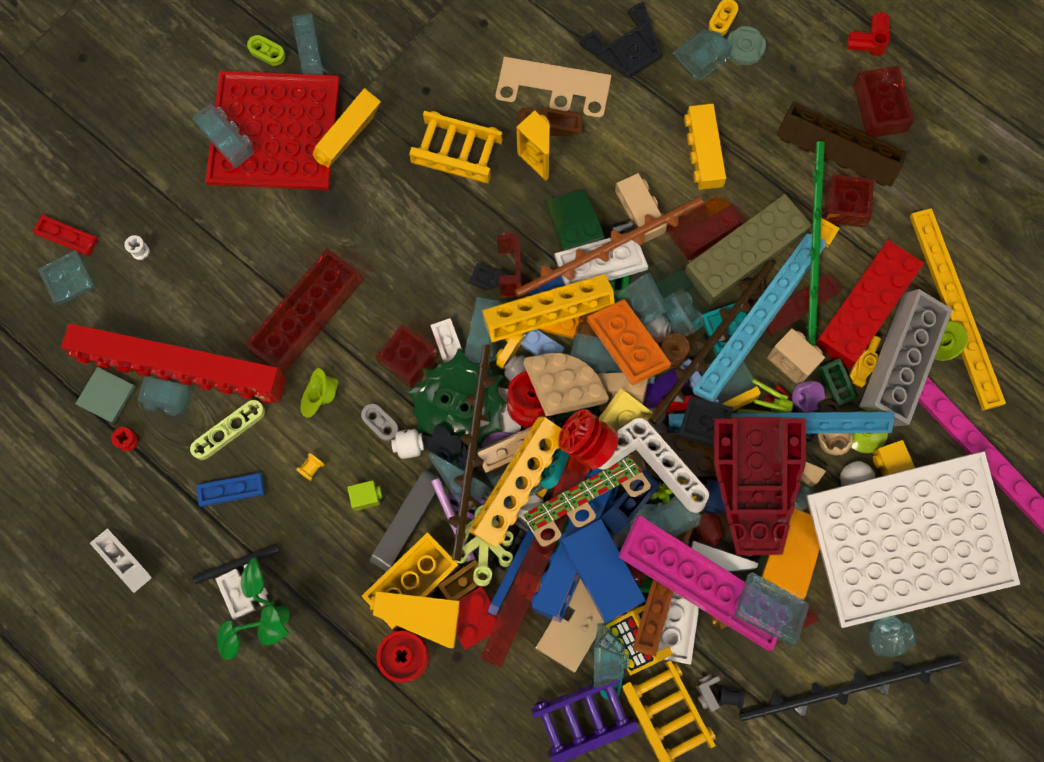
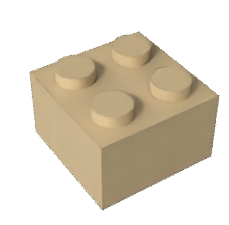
M791 329L774 346L767 359L797 385L800 382H804L825 357L817 346H812L806 341L805 336L801 332Z

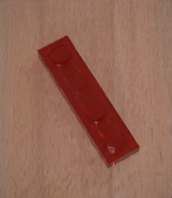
M830 274L819 279L817 307L841 292L840 287ZM810 286L784 303L766 328L771 337L808 314Z

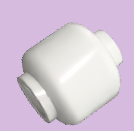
M416 429L398 431L395 439L391 440L393 453L397 452L401 459L420 456L421 451L424 450L422 433H418Z

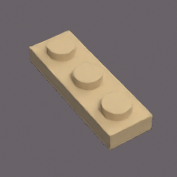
M532 427L477 450V455L484 460L482 465L484 471L488 472L511 462ZM544 439L540 440L539 448L546 446Z

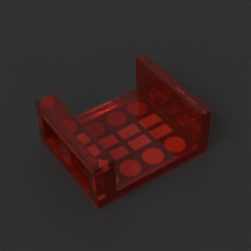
M505 232L497 235L498 254L515 253L516 275H499L500 297H517L514 290L521 287L519 235Z

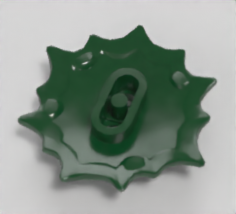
M461 348L457 349L455 356L450 361H440L434 369L424 367L422 380L416 387L407 392L415 403L412 413L417 418L416 430L418 433H427L432 436L437 424L445 426L450 431L451 436L459 435L461 437L464 434L470 433L474 407L466 402V397L476 394L479 374L478 365L480 363L469 361ZM488 375L495 380V385L485 388L482 415L489 420V424L479 429L478 444L480 445L490 434L503 432L500 414L507 401L498 393V387L503 378L502 375ZM444 395H447L449 397V401L447 403L443 402ZM465 403L469 406L466 412L461 408ZM462 451L456 454V458H458L459 454L462 453Z

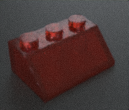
M716 196L680 218L677 227L667 226L666 231L686 259L691 261L739 228L744 220L731 203Z

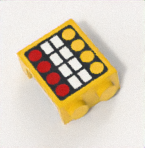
M645 605L641 607L636 606L627 611L626 615L623 613L613 619L611 623L605 625L630 675L673 655L669 646L659 650L656 657L633 651L634 641L641 621L638 614L644 611Z

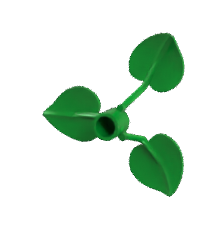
M257 557L250 560L242 573L240 581L241 590L246 598L253 596L254 600L267 605V607L262 610L261 619L258 622L235 628L232 621H226L221 625L217 634V647L220 656L225 660H231L237 655L240 646L237 632L240 630L259 626L258 638L263 645L276 644L289 634L284 625L289 619L288 608L286 606H274V602L264 600L258 596L263 591L264 580Z

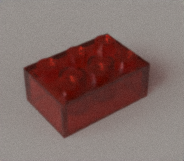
M899 66L859 72L853 87L866 134L872 137H880L907 132L913 124L914 118Z

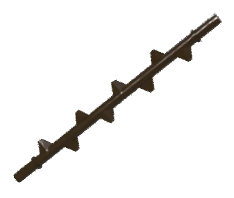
M767 261L759 273L753 277L752 282H740L739 285L743 294L731 310L723 308L719 310L723 321L708 340L697 339L695 343L699 349L698 354L686 369L676 368L674 370L677 382L665 398L660 401L659 406L648 419L652 424L655 425L664 412L670 408L672 402H684V397L681 393L682 388L695 371H707L708 368L704 359L718 341L724 343L729 341L726 330L739 312L749 313L752 308L748 300L760 284H763L765 277L774 267L773 262Z
M483 344L481 360L478 365L479 374L476 394L466 397V402L474 408L470 433L460 437V440L468 446L464 474L454 478V482L462 487L458 515L448 519V522L456 528V533L453 537L455 540L452 561L461 562L463 541L466 538L464 534L468 509L478 505V501L470 495L474 468L484 464V460L476 455L479 429L489 424V420L482 415L485 388L495 385V380L487 375L490 368L488 365L491 345Z

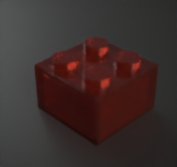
M831 175L826 184L824 220L837 225L865 228L872 218L874 179Z
M401 324L375 358L379 365L412 388L423 375V368H428L438 354L435 347Z

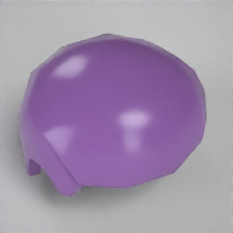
M816 381L800 382L794 388L792 394L793 406L799 413H810L818 410V402L825 399L824 387Z

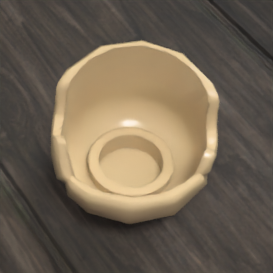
M818 433L820 447L828 454L843 455L853 445V435L851 433Z

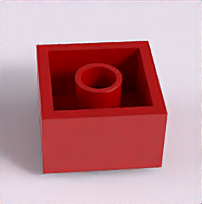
M482 586L458 600L460 601L456 635L466 651L505 628L498 614L494 616L488 613L491 602Z

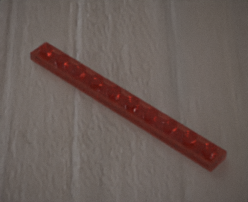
M570 456L552 498L583 482L589 468L580 463L575 457ZM567 514L554 520L560 532H562L568 519ZM546 528L541 532V538L546 541L551 540L555 536V531L551 528ZM534 536L482 652L481 660L502 669L558 540L547 546H541Z

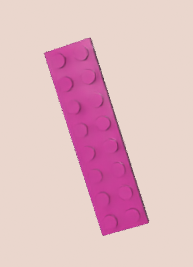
M642 516L636 517L619 553V558L767 651L774 649L788 609Z

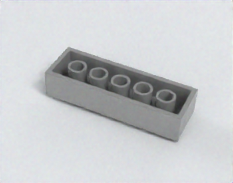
M920 289L903 293L860 403V408L867 412H893V426L910 424L953 309Z

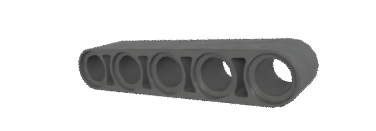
M427 469L422 472L373 552L370 563L387 572L399 560L437 497L431 481L440 478L443 485L444 479Z

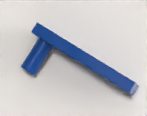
M528 530L489 607L488 613L496 616L527 553L551 564L550 557L553 551L534 542L535 535L531 530Z

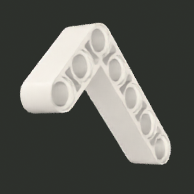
M637 418L617 431L619 436L618 442H624L626 445L621 446L618 444L611 458L599 469L610 468L628 454L637 450L689 511L698 513L704 509L709 498L708 490L648 421ZM634 430H640L643 434H638ZM649 446H653L657 448V450L653 451L649 448ZM663 463H669L672 467H666ZM682 479L687 484H680L677 480ZM692 496L699 497L701 502L695 501Z

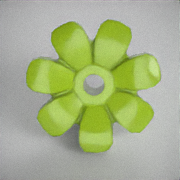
M659 482L660 486L651 498L659 497V499H662L663 504H668L671 502L669 494L673 492L665 483L661 484Z

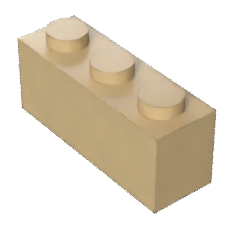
M639 173L616 183L615 192L635 229L645 224V215L647 214L654 218L664 215L659 212L656 198L650 195L648 191L649 186L646 180L640 177ZM668 223L645 233L644 243L664 234Z

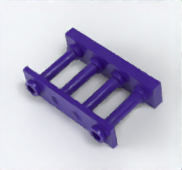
M604 674L598 678L599 681L551 701L541 700L534 704V708H531L534 718L541 716L553 747L548 751L551 762H565L639 731L634 718H628L624 714L613 686L620 683L616 674ZM604 689L617 719L615 724L608 727L604 725L592 695ZM582 698L585 700L595 726L594 732L589 735L582 733L571 705L572 702ZM560 707L564 710L574 736L573 741L565 745L561 743L549 713Z

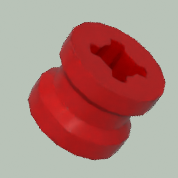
M126 427L116 429L111 437L113 445L123 451H131L138 444L137 434Z

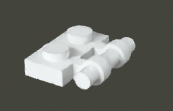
M234 569L216 578L233 620L255 610L252 603L255 601L253 596L246 598L242 593L241 575L238 569ZM263 588L262 593L258 594V596L268 601L266 588Z

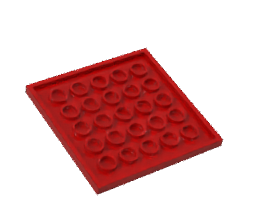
M219 71L206 184L212 186L329 191L331 166L328 168L325 165H321L312 154L315 146L336 123L340 86L339 76Z

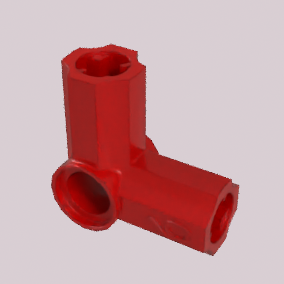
M885 12L872 15L871 33L850 31L847 50L869 51L873 56L883 55L890 41V16Z

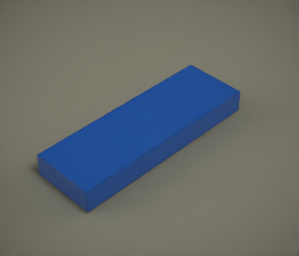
M262 473L196 485L199 507L265 495Z

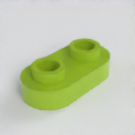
M260 35L252 36L248 40V50L254 57L272 66H277L284 62L285 53L280 45Z

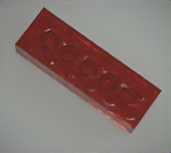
M327 248L244 344L245 347L266 365L277 367L284 375L363 282L360 272Z

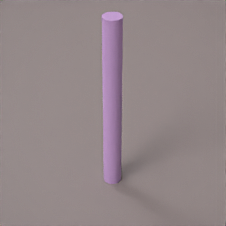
M440 478L432 480V485L447 518L455 516L456 514ZM451 525L453 532L455 534L456 528L453 525ZM473 552L467 556V562L475 559Z

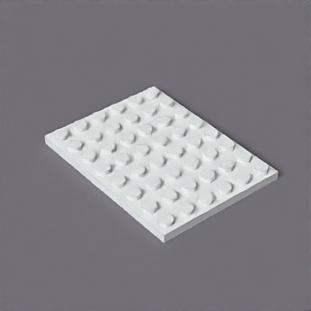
M983 451L806 495L841 628L1020 585L987 458Z

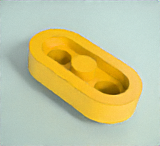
M722 0L719 3L709 23V31L712 35L723 36L728 32L738 12V5L734 0Z
M525 333L506 339L507 345L504 349L501 348L495 356L497 366L505 369V364L516 354L524 341Z

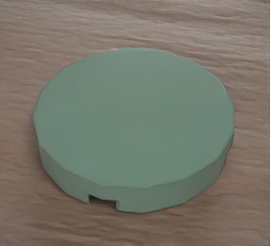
M742 26L729 34L726 41V52L728 57L735 63L751 65L757 63L762 58L766 49V40L757 29L750 26Z

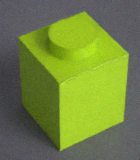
M374 481L347 487L351 507L354 511L381 505L379 500L383 498L380 485L376 486Z

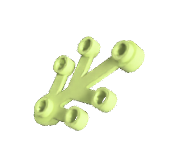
M483 505L476 509L474 518L477 517ZM496 516L492 518L493 527L498 525ZM473 519L471 522H469V523L466 525V527H465V535H466L465 537H466V538L464 539L463 543H465V542L468 540V536H469V534H470V532H468V530H469L470 526L472 525V523L474 522L475 519ZM506 531V536L510 540H504L501 545L510 546L513 542V534ZM475 537L463 546L462 554H464V557L461 558V562L457 563H464L467 560V556L479 547L478 567L474 570L473 580L479 586H486L492 578V571L488 568V547L499 557V564L503 567L511 565L513 556L500 545L493 547ZM502 557H508L509 561L502 560ZM481 575L485 576L486 580H480L478 577Z

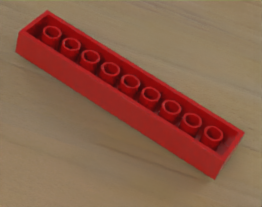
M70 323L61 346L63 350L68 352L69 357L76 358V362L88 365L89 362H92L104 369H109V366L115 367L117 371L122 373L134 371L137 372V375L149 378L150 375L157 376L158 380L170 382V379L176 380L180 385L190 387L191 384H194L206 391H211V388L218 389L219 393L225 395L236 393L239 394V397L252 400V397L260 398L261 402L272 404L273 401L280 403L286 382L285 376L277 367Z

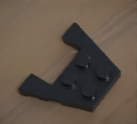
M643 1L628 9V15L637 27L607 46L604 45L594 31L579 39L581 47L628 79L661 59L662 55Z

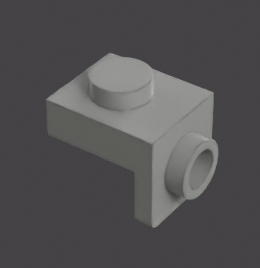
M711 674L699 679L701 684L696 686L700 694L697 697L702 708H707L709 712L720 708L709 686L721 679L719 676L713 677Z

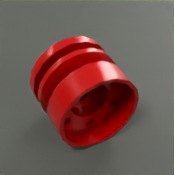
M582 409L575 412L563 425L558 438V446L562 451L568 453L571 457H575L587 468L597 469L603 466L614 454L619 436L613 427L601 421L589 410Z

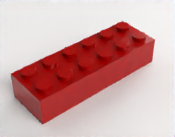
M887 240L816 341V346L831 358H840L843 366L850 369L862 355L924 262Z

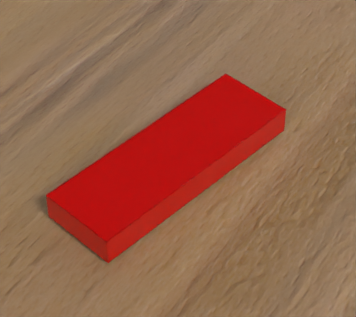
M41 215L32 233L88 257L99 240L96 236L45 215Z

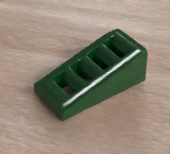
M840 358L833 359L817 367L818 373L830 395L839 406L857 398ZM834 367L835 371L829 373L828 369ZM839 376V379L832 381V377ZM843 383V387L835 388L836 385ZM847 390L848 394L839 397V393Z

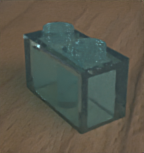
M144 376L137 401L143 405L145 410L156 412V409L164 410L163 413L171 416H177V413L185 415L192 390L186 385Z

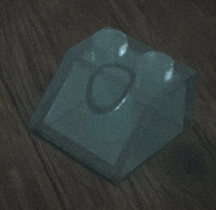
M703 29L676 49L673 54L700 81L729 59L733 46L719 32Z

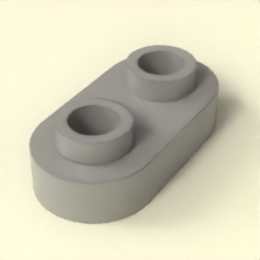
M369 404L365 406L361 413L364 423L381 440L387 442L394 440L396 433L399 431L396 422L378 405ZM376 413L377 417L371 420L369 418L370 415ZM386 428L392 429L390 434L384 433Z

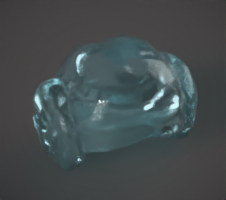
M896 616L877 619L868 634L870 646L877 656L895 657L902 655L916 644L915 634L911 625L908 622H902Z

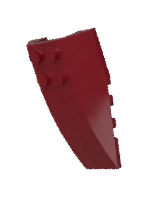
M726 417L714 419V467L737 555H783L790 528L791 515L795 508L794 503L801 485L802 472H804L806 465V418Z

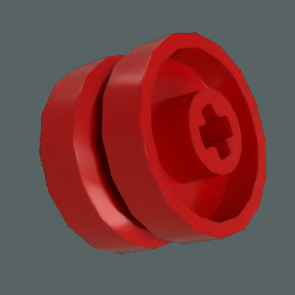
M527 371L516 375L511 380L508 388L507 411L511 419L517 424L528 428L533 426L538 417H546L550 420L552 415H545Z
M407 631L393 632L386 636L380 643L376 654L377 665L381 673L389 680L399 683L413 682L421 677L426 671L430 659L429 649L424 640L416 634ZM402 653H407L405 656L407 661L405 662L400 659Z

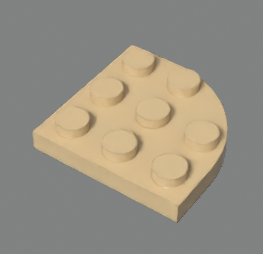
M549 353L524 359V366L546 416L607 404L609 398L596 372L580 359L562 353Z

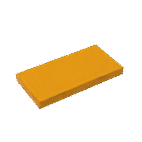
M794 508L783 555H768L760 582L804 599L820 548L811 515Z

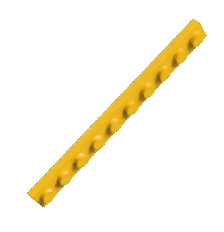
M931 208L912 213L910 219L941 302L953 309L949 321L961 324L967 332L968 342L961 355L982 411L1003 406L1006 404L933 210Z

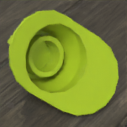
M321 368L315 369L301 399V413L306 418L313 416L320 405L331 403L335 397L338 380L325 375Z

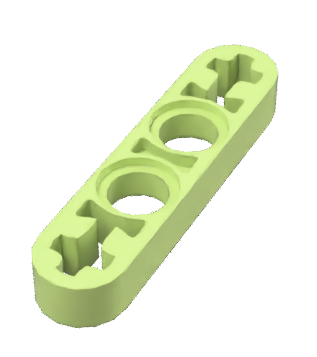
M256 400L247 402L191 444V454L199 460L209 458L261 420L265 414L264 406ZM253 406L258 408V414L256 415L251 413L252 410L250 408ZM242 413L248 415L247 417L250 419L248 422L246 418H244L241 415ZM236 418L242 419V426L238 429H233L231 426L232 421ZM218 431H223L225 434L221 442L214 441V434ZM209 439V441L214 445V447L208 445L209 443L206 440ZM199 445L205 447L204 454L198 452Z

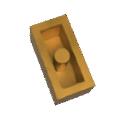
M476 560L438 585L447 600L458 601L480 587L473 580L474 570L478 567ZM481 575L478 577L480 580H486L485 576Z

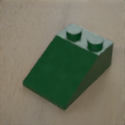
M584 189L545 201L561 251L604 240L599 220Z

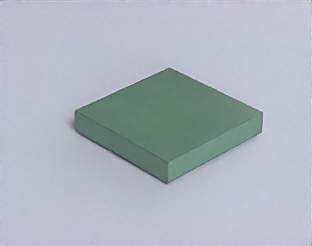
M97 367L75 404L115 424L136 386Z

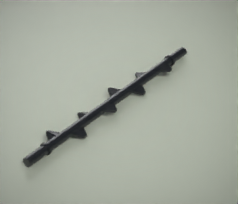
M954 657L938 662L933 661V663L907 670L897 662L894 663L891 674L866 680L857 672L854 673L852 684L824 691L815 683L812 684L810 695L786 701L775 693L772 694L770 705H761L759 708L740 712L739 717L741 722L759 717L765 718L766 715L794 709L800 716H805L809 704L835 698L842 705H847L849 694L875 687L883 695H887L891 683L917 677L924 684H928L931 673H940L941 670L961 666V660L959 657Z

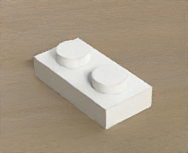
M451 318L431 325L443 362L450 361L455 356L457 349L461 348Z

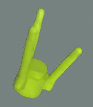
M753 379L752 382L779 398V400L774 399L773 403L754 400L755 404L769 407L773 412L737 409V413H789L792 410L793 402L787 400L788 396L780 394L767 385Z

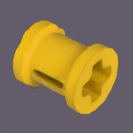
M309 452L306 461L301 467H297L296 470L311 481L316 471L325 464Z

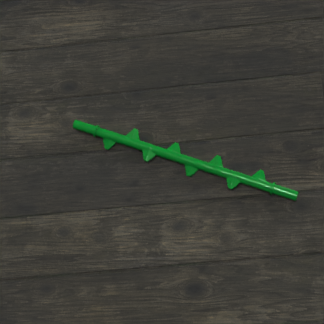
M823 141L816 142L815 172L813 173L812 244L810 250L808 326L806 327L808 329L807 342L812 346H816V330L818 329L817 306L818 283L820 279L819 260L823 169L825 166V142Z

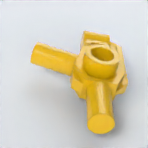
M874 336L868 349L864 350L853 365L849 374L853 384L862 388L868 375L873 372L878 360L876 350L881 338Z

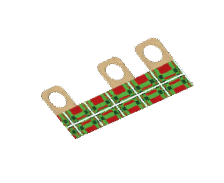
M629 456L526 512L522 516L539 544L547 546L561 537V532L554 523V520L567 514L576 527H582L593 521L596 517V514L588 504L590 500L620 484L623 485L631 497L644 493L650 489L651 485ZM638 479L644 482L642 490L632 491L630 489L632 481ZM585 509L589 512V518L582 522L575 519L576 512ZM546 528H551L555 531V536L551 540H543L541 532Z

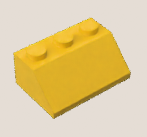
M534 111L516 127L517 152L546 181L549 179L550 123L544 115H539Z

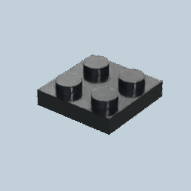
M690 396L678 438L714 447V419L731 417L733 407Z

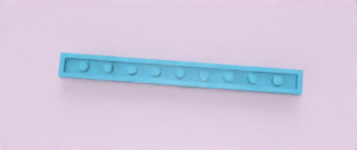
M808 233L805 235L694 387L693 393L711 402H714L810 269L812 235ZM820 239L821 253L826 246V241Z

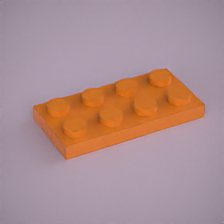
M625 299L587 316V322L632 386L670 368L671 362Z

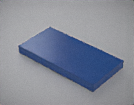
M601 519L561 540L566 553L604 623L615 619L646 601L624 560L618 557L619 551Z

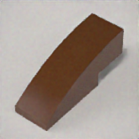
M522 107L517 114V126L534 111L539 115H544L550 123L549 136H568L582 133V114L546 107L541 111Z

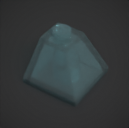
M598 623L594 644V688L602 687L623 678L624 668L629 669V654H625V645L603 623Z

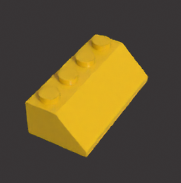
M427 532L362 595V598L369 605L371 597L376 596V592L429 598L439 589L438 585L451 577L460 566L456 561H452V557ZM384 620L391 629L396 631L399 626Z

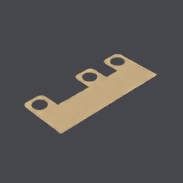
M504 57L495 96L498 100L513 102L516 100L519 85L551 90L550 108L562 111L570 109L573 94L586 96L584 114L602 117L605 111L612 75ZM505 86L513 89V95L509 98H504L500 94L501 89ZM557 96L566 97L567 104L564 107L555 105L554 100ZM596 101L600 103L601 110L598 113L589 111L588 105L591 102Z

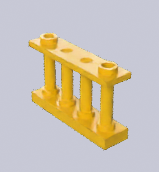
M424 111V122L428 124L421 147H411L409 153L411 163L489 184L491 172L490 168L487 167V163L494 142L498 144L503 142L502 132L494 127L486 128L445 117L438 112ZM436 127L446 129L447 133L440 152L436 154L429 152L428 149ZM455 132L467 135L460 157L457 159L448 156ZM475 137L486 140L480 161L477 164L467 161Z
M670 660L665 663L668 670L638 686L636 684L632 686L631 682L621 686L659 762H674V758L704 742L707 743L709 748L715 747L713 740L716 739L710 726L705 727L680 679L682 672L677 663L673 664ZM673 678L679 691L649 707L647 705L642 706L639 700L642 697L641 694ZM684 699L690 711L689 713L660 728L658 726L653 727L650 721L653 718L652 715ZM695 720L701 732L699 735L671 750L669 748L664 749L661 743L664 740V736Z

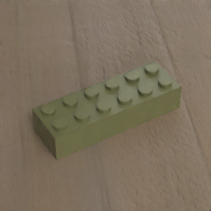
M784 194L686 266L684 275L707 303L711 305L740 284L741 281L762 268L767 261L773 260L803 238L810 230L812 224L787 195Z

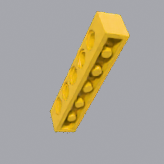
M602 274L482 310L485 327L491 342H496L602 310L615 304L614 292L606 275Z
M546 417L537 418L468 532L493 547H497V545L504 541L506 537L505 532L509 525H513L517 520V512L521 506L528 502L531 489L538 485L541 480L542 471L551 464L553 453L556 449L560 448L558 446L560 427ZM541 439H544L546 443V446L543 450L539 448V442ZM530 458L534 460L532 469H529L527 466ZM518 477H521L523 481L520 488H517L515 484ZM509 496L511 504L505 507L504 499ZM498 515L499 523L493 527L492 518Z

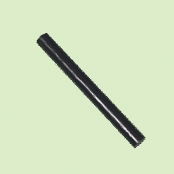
M278 544L195 575L193 580L195 584L202 583L243 567L254 557H257L259 561L280 552Z

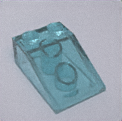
M683 288L657 303L662 314L671 323V329L678 340L704 326L702 314L699 310H695L692 305V297Z

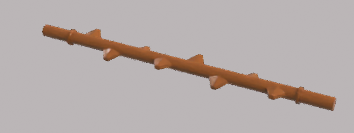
M698 197L684 205H679L678 208L658 218L647 214L645 215L644 225L624 235L613 230L611 231L610 242L589 253L577 249L575 260L555 270L550 269L546 265L541 266V277L534 278L533 281L515 289L517 297L536 288L539 289L540 286L562 275L569 280H573L576 268L596 258L605 262L609 261V251L631 240L639 245L644 244V234L665 223L677 227L678 217L684 216L687 212L703 205V200L701 197Z

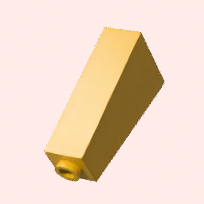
M364 88L315 146L312 155L316 161L329 168L371 122L381 101Z
M376 592V596L371 597L370 610H374V616L448 648H455L460 601Z

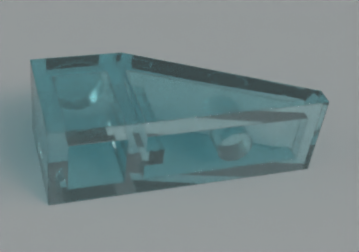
M312 13L292 16L303 74L324 75L317 28Z
M430 452L428 455L453 496L460 500L462 487L454 482V478L464 474V471ZM474 477L472 478L470 495L478 501V505L472 507L477 509L489 486Z

